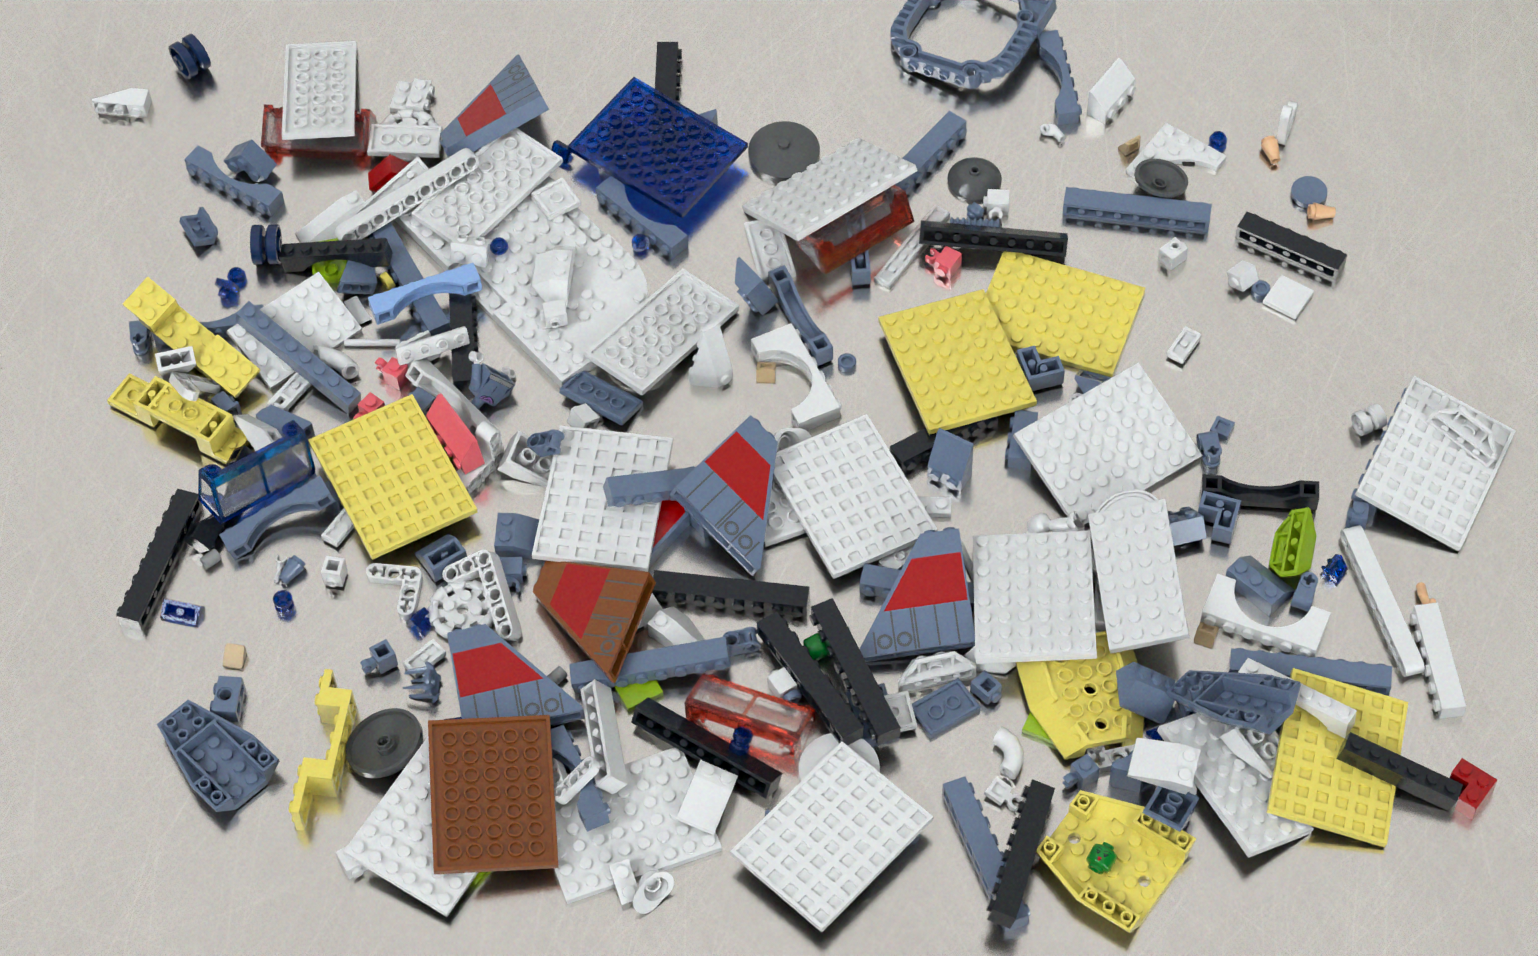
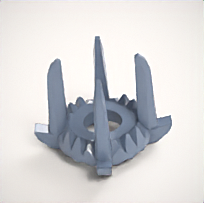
M426 661V666L405 671V675L424 673L422 674L423 678H416L410 681L424 682L423 684L403 687V689L425 690L424 693L410 694V698H433V703L438 700L440 696L438 691L441 675L437 673L430 662Z

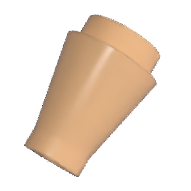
M1267 136L1261 140V148L1271 164L1278 163L1281 160L1278 139H1275V136Z
M1315 202L1309 204L1307 208V217L1313 221L1334 218L1336 214L1335 207Z

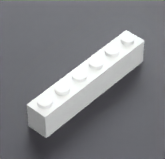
M1438 602L1414 605L1413 612L1410 613L1411 625L1415 626V640L1419 642V653L1425 663L1424 674L1429 678V692L1434 696V711L1438 712L1439 719L1463 716L1466 703Z
M594 679L580 689L591 757L600 762V769L594 776L597 787L614 794L628 784L613 696L610 687Z

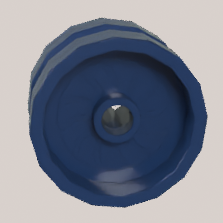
M192 33L183 37L182 43L177 41L168 48L175 65L187 79L198 75V70L204 71L211 67V61L204 46Z
M269 224L266 230L263 225H252L250 253L253 265H263L266 259L270 265H280L279 255L282 247V234L279 224Z

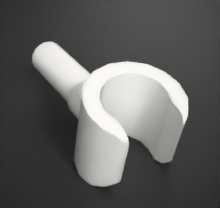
M279 555L275 557L277 571L274 582L276 583L279 582L278 577L287 562L286 556L283 561H280Z

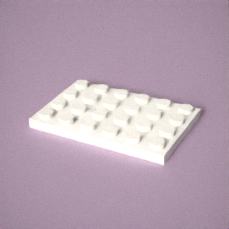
M319 272L260 309L311 352L315 345L335 349L343 344L345 339H350L362 331V327ZM239 324L227 330V334L242 354L261 370L258 375L270 390L292 377L296 372Z

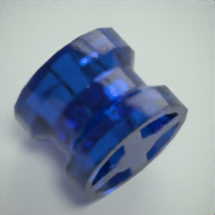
M280 590L273 596L275 609L279 614H289L293 611L295 604L289 591Z

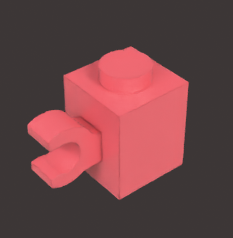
M945 246L941 253L931 248L930 254L933 257L925 256L927 263L934 264V272L948 279H951L962 262V253L948 246Z
M381 357L375 361V364L378 365L376 369L383 374L384 383L400 391L409 380L405 376L409 369L408 364L399 365L394 357L388 363Z
M370 392L357 404L359 413L353 419L384 407V401Z

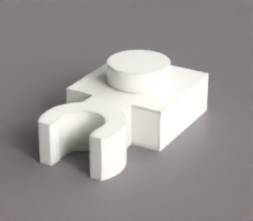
M997 776L984 793L985 796L1000 806L1005 802L1011 811H1015L1017 808L1013 805V800L1018 803L1022 801V797L1018 794H1011L1010 792L1013 788Z

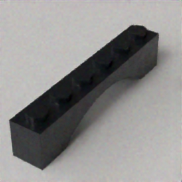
M387 238L282 244L279 259L285 272L304 271L307 267L326 260H348L370 267L390 266L393 252Z
M245 445L235 448L226 463L227 485L221 503L209 517L191 524L183 539L199 553L211 551L215 547L218 535L224 531V525L233 515L235 505L241 501L243 491L250 485L252 475L259 469L258 464L261 458Z
M1202 474L1200 501L1203 491L1241 500V506L1289 509L1309 507L1311 510H1317L1319 481L1299 480L1278 486H1254L1235 482L1222 475Z

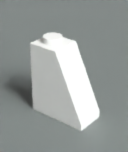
M193 346L155 354L159 374L167 382H169L171 372L188 374L196 366Z

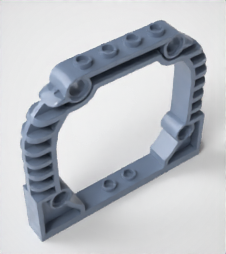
M908 0L893 21L890 37L896 53L900 56L903 68L928 77L940 79L944 82L953 83L957 86L975 89L981 83H990L991 79L1003 78L1005 74L1011 73L1020 64L1021 59L1025 56L1034 39L1039 38L1057 9L1056 0H1009L1019 4L1020 11L1016 14L1017 29L1005 48L996 57L986 62L967 60L960 63L924 52L919 43L909 39L912 30L928 6L937 5L941 0Z

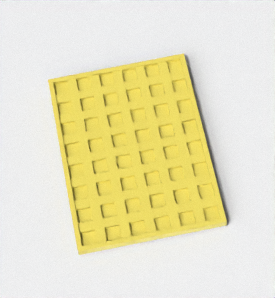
M1003 251L986 295L1012 350L1017 351L1018 349L1035 345L1039 357L1042 359L1059 356L1063 365L1113 377L1146 288L1024 253Z
M984 289L878 317L880 327L929 435L937 433L939 428L949 430L1037 405V400Z
M413 394L308 439L314 454L372 560L478 513L477 507Z
M1293 668L1291 670V679L1299 681L1301 684L1357 710L1355 724L1350 730L1351 733L1401 755L1408 702ZM1295 704L1293 714L1281 725L1266 813L1385 847L1388 842L1396 786L1336 759L1345 738L1328 731L1327 727L1320 720Z

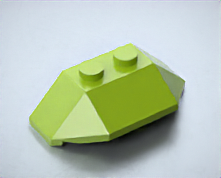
M1309 507L1291 510L1288 514L1289 517L1282 522L1275 532L1269 566L1280 577L1299 575L1311 569L1317 535Z

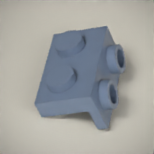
M199 207L196 215L180 217L179 222L194 247L214 244L218 235V229L204 207Z

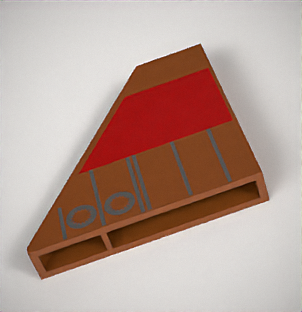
M545 561L544 566L540 570L539 578L534 584L533 593L540 604L612 683H616L656 582L650 572L572 562Z

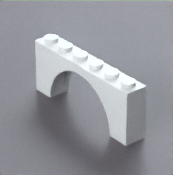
M792 323L751 339V350L758 362H789L801 368L809 377L812 387L808 396L802 403L791 409V420L796 428L807 431L840 418L842 406L839 399H835L833 396L834 392L831 385H827L825 382L826 379L823 371L818 370L816 359L814 356H810L807 344L802 342L799 330L795 329Z
M1217 574L1202 610L1201 622L1210 626H1217L1229 633L1242 635L1246 639L1259 641L1266 646L1277 647L1284 652L1315 658L1331 612L1311 606L1305 617L1294 624L1283 627L1265 626L1251 620L1239 608L1234 594L1236 580Z

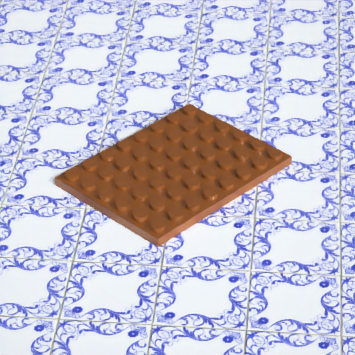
M550 715L428 720L434 874L558 868Z

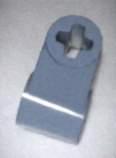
M139 320L129 321L130 341L133 344V352L136 355L147 354L150 349L151 331L141 324Z
M555 429L534 433L528 438L527 446L539 457L558 455L561 452L560 444L565 435L563 432Z
M1217 431L1198 433L1196 435L1197 446L1203 455L1204 465L1208 468L1218 467L1221 461L1222 448Z
M1305 572L1302 574L1290 606L1309 612L1318 583V578L1314 573Z
M755 627L728 631L723 635L728 643H734L733 645L728 644L730 656L753 653L761 648V644L756 637L757 629Z

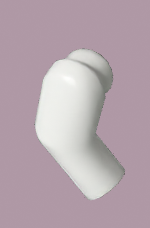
M1044 123L1040 126V131L1043 135L1054 136L1058 142L1065 140L1066 136L1056 125Z

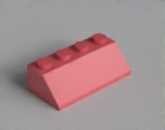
M441 393L438 394L426 414L427 421L440 444L444 446L447 456L449 458L452 457L455 467L458 470L461 468L466 475L485 464L476 438Z

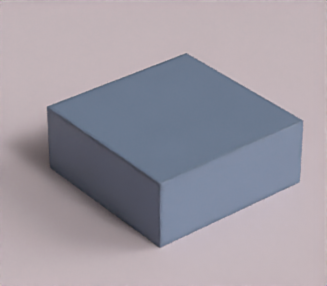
M1217 416L1210 432L1217 431L1219 438L1227 441L1235 422Z

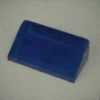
M164 599L160 618L198 625L205 606L173 599Z

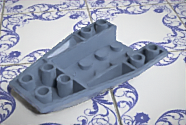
M1189 670L1166 691V694L1188 709L1212 720L1271 735L1293 714L1301 684L1299 681L1267 674Z
M190 700L185 701L157 724L191 788L216 812L238 809L268 784L280 762L253 734Z

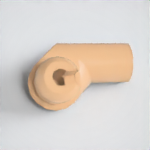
M1418 583L1416 590L1421 603H1436V599H1429L1425 583Z

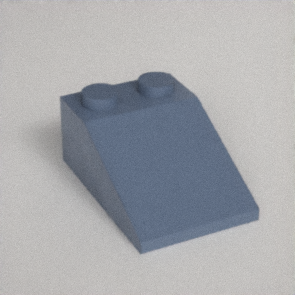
M939 428L928 462L927 476L933 481H939L950 489H956L961 492L972 476L973 443Z
M498 513L494 542L495 553L499 557L532 559L539 519L518 513Z
M1158 786L1143 813L1180 832L1187 825L1200 797L1190 792H1187L1185 795Z

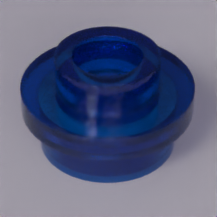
M1215 131L1210 135L1209 143L1214 148H1222L1227 144V137L1223 132Z
M637 234L632 239V247L637 252L645 250L650 243L649 238L643 234Z
M501 237L493 239L490 244V250L495 255L505 254L509 248L507 241Z
M233 267L229 270L227 278L231 284L238 285L245 281L246 274L241 268Z

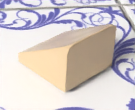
M1138 135L1118 146V149L1125 156L1140 148L1141 136Z
M757 362L756 381L758 383H775L776 363Z
M1200 622L1196 630L1194 643L1212 648L1219 627Z
M226 643L223 667L242 670L247 654L245 646Z

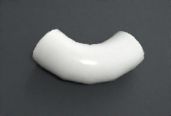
M320 345L313 347L312 353L326 365L340 372L344 378L352 379L358 375L359 366L348 355L330 347Z
M1002 726L993 738V744L1004 753V759L999 766V770L1006 777L1015 779L1024 763V749L1018 737Z

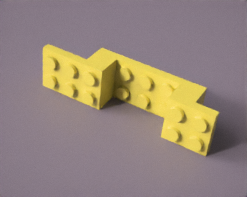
M148 276L123 303L125 308L138 317L141 324L173 350L193 346L196 360L194 368L205 377L214 380L235 399L261 371L218 334L215 336L181 308L176 299Z
M129 373L107 399L109 405L152 427H155L160 420L196 438L199 451L224 464L227 463L235 448L247 446L250 443L242 430L235 426L232 414L200 398L197 401L183 398L169 382L157 376L148 383Z
M325 669L323 676H320L319 694L315 695V705L318 708L317 714L320 715L322 723L334 724L335 726L334 732L332 731L330 734L331 747L326 751V760L303 758L302 765L298 766V783L295 782L293 787L294 799L289 803V813L292 815V822H294L296 830L305 831L313 795L337 797L346 760V744L352 733L357 713L353 691L338 688L333 670Z

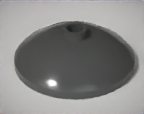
M970 157L958 161L951 167L947 182L950 191L957 198L967 202H983L984 196H987L988 189H1000L1002 177L999 169L992 162L983 158Z
M1147 159L1140 162L1135 169L1134 176L1136 182L1144 191L1153 196L1172 198L1183 194L1187 189L1188 177L1186 173L1172 162L1162 159Z

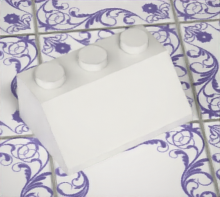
M1118 58L1089 91L1087 115L1104 124L1114 117L1116 110L1119 107H1123L1128 96H1132L1136 89L1135 77L1122 59Z

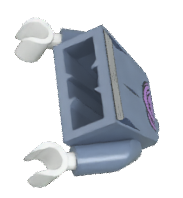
M471 351L469 359L474 364H472L469 390L475 396L471 403L478 410L484 403L496 406L501 400L509 396L511 389L515 386L511 378L516 376V372L511 370L510 367H503L500 372L484 363L480 365L479 363L483 361L484 355Z

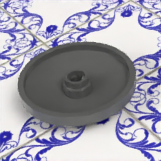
M780 121L762 127L753 135L748 146V156L752 168L760 176L771 181L781 182L791 178L795 173L804 172L807 170V166L817 163L820 158V145L815 134L807 127L795 122Z
M390 708L378 711L365 718L352 731L346 744L347 761L352 769L363 777L382 778L392 775L403 769L421 747L423 741L422 726L418 719L407 710Z

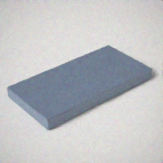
M586 371L571 377L559 391L560 394L581 405L586 403L593 411L620 425H623L643 406L642 400Z

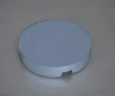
M1304 176L1294 181L1291 187V197L1298 206L1308 208V205L1314 202L1324 204L1327 199V187L1323 181L1316 177Z

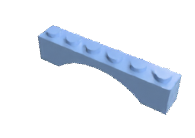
M470 263L452 270H446L434 276H428L416 282H410L398 288H392L380 294H374L368 297V301L376 324L379 325L394 320L407 305L422 297L438 293H454L466 296L481 291L482 284L474 263Z

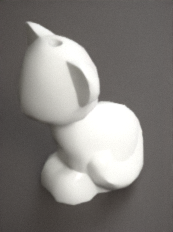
M1077 511L1070 512L1068 517L1050 520L1046 513H1039L1028 520V531L1026 533L1084 531L1085 527Z

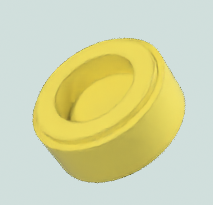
M383 272L379 276L388 290L396 287L387 272Z

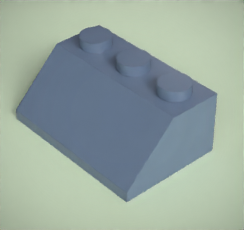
M738 257L735 273V285L739 288L737 293L754 313L758 311L763 316L779 300L765 282Z
M1251 555L1239 557L1226 571V577L1236 580L1235 590L1269 617L1295 592L1292 587Z
M1132 662L1117 670L1116 677L1120 707L1157 723H1164L1175 702L1166 694V691L1175 683V680L1136 662Z

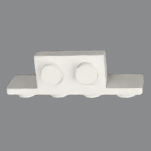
M463 326L396 347L395 352L398 364L404 365L469 344L467 328Z

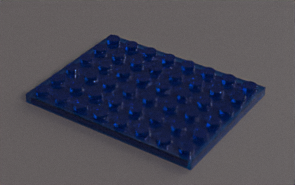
M633 77L567 147L568 151L683 218L748 148V143Z

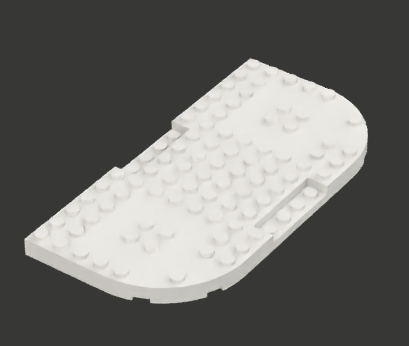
M548 176L533 191L554 182V180ZM531 193L484 236L485 239L491 240L488 248L487 267L475 266L482 284L481 291L472 293V296H476V303L560 388L574 375L582 371L589 372L598 366L585 357V352L648 299L647 282L641 267L609 233L606 235L578 207L549 221L532 198ZM420 204L394 219L444 271L465 265L450 262L451 243L412 218L411 213ZM556 246L576 247L568 307L566 309L568 325L546 328L545 321L541 322L540 310H543L542 303L545 301L532 287L536 256ZM624 325L621 329L626 331L627 326Z

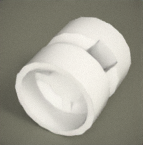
M1373 404L1365 410L1353 413L1351 415V422L1357 434L1364 436L1371 433L1373 429L1378 430L1387 425V417L1379 404Z

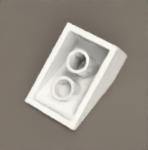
M518 431L510 439L497 470L514 479L547 487L553 455L539 457L527 446V440L530 436Z
M1231 726L1220 736L1232 753L1268 778L1273 777L1279 735L1276 731L1268 735Z
M1136 738L1127 776L1186 795L1192 788L1201 750L1180 743Z
M700 760L676 819L714 835L738 776Z

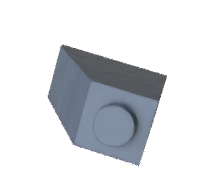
M348 261L340 279L337 293L373 294L377 285L375 267L355 261Z
M269 405L255 414L258 420L279 431L286 442L280 450L283 454L315 434L310 421L274 405Z

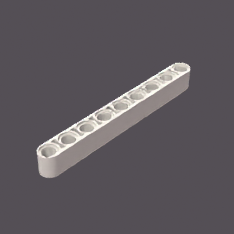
M468 148L458 151L338 225L334 231L336 238L341 241L359 240L367 237L475 170L479 166V158Z
M1357 525L1342 529L1340 531L1342 543L1403 677L1423 673L1425 671L1423 659L1362 526Z

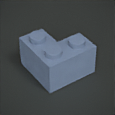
M252 139L236 145L224 159V162L231 171L238 173L245 170L249 177L256 182L265 180L277 165Z
M1035 345L1017 350L1016 358L1032 391L1064 383L1065 370L1059 356L1041 360Z
M1203 491L1198 513L1203 516L1204 521L1214 523L1211 540L1227 544L1231 543L1240 511L1241 500Z

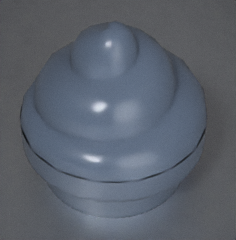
M976 202L969 204L967 207V220L968 218H971V220L982 218L985 210Z

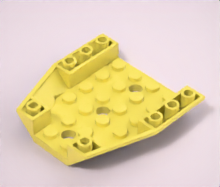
M1106 631L1096 633L1097 659L1015 662L1030 712L1064 759L1084 756L1086 748L1121 742L1123 747L1135 744L1136 738H1143L1144 717L1120 707L1116 677L1117 670L1132 662L1137 663L1134 650L1110 654ZM1092 687L1095 693L1089 694L1085 691V688ZM1102 722L1106 725V728L1099 729L1095 724Z
M1080 790L1070 803L1068 814L1051 837L1046 836L1038 846L1036 853L1078 902L1128 933H1131L1141 925L1181 869L1196 838L1183 830L1179 832L1144 814V806ZM1076 836L1080 839V842L1073 844L1069 841V838ZM1106 842L1114 847L1113 851L1116 853L1117 859L1111 870L1101 875L1088 868L1089 864L1086 858L1094 844ZM1146 879L1150 885L1143 887L1138 881Z

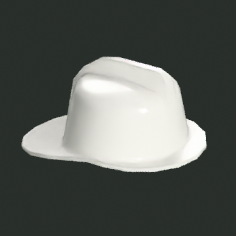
M783 428L774 434L775 440L778 442L777 452L812 438L808 431L801 428Z
M651 870L643 874L639 881V888L633 897L634 909L641 914L653 911L672 891L674 886L672 875L658 870Z

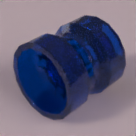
M737 727L733 732L732 736L734 739L730 741L729 749L734 754L746 755L750 748L749 743H751L754 735L751 730L745 727Z

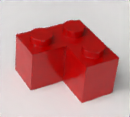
M391 154L368 172L369 190L376 193L404 169L409 162Z
M1461 758L1450 775V779L1463 784L1462 794L1458 798L1455 810L1473 820L1494 791L1497 783L1496 778Z

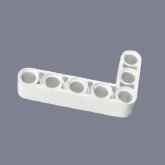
M486 421L481 422L475 431L476 440L485 464L466 475L461 468L457 471L469 494L500 464L504 455L501 431Z
M480 550L444 568L442 575L444 580L449 583L471 581L480 576L497 634L503 639L513 642L521 637V626L500 558L496 553Z

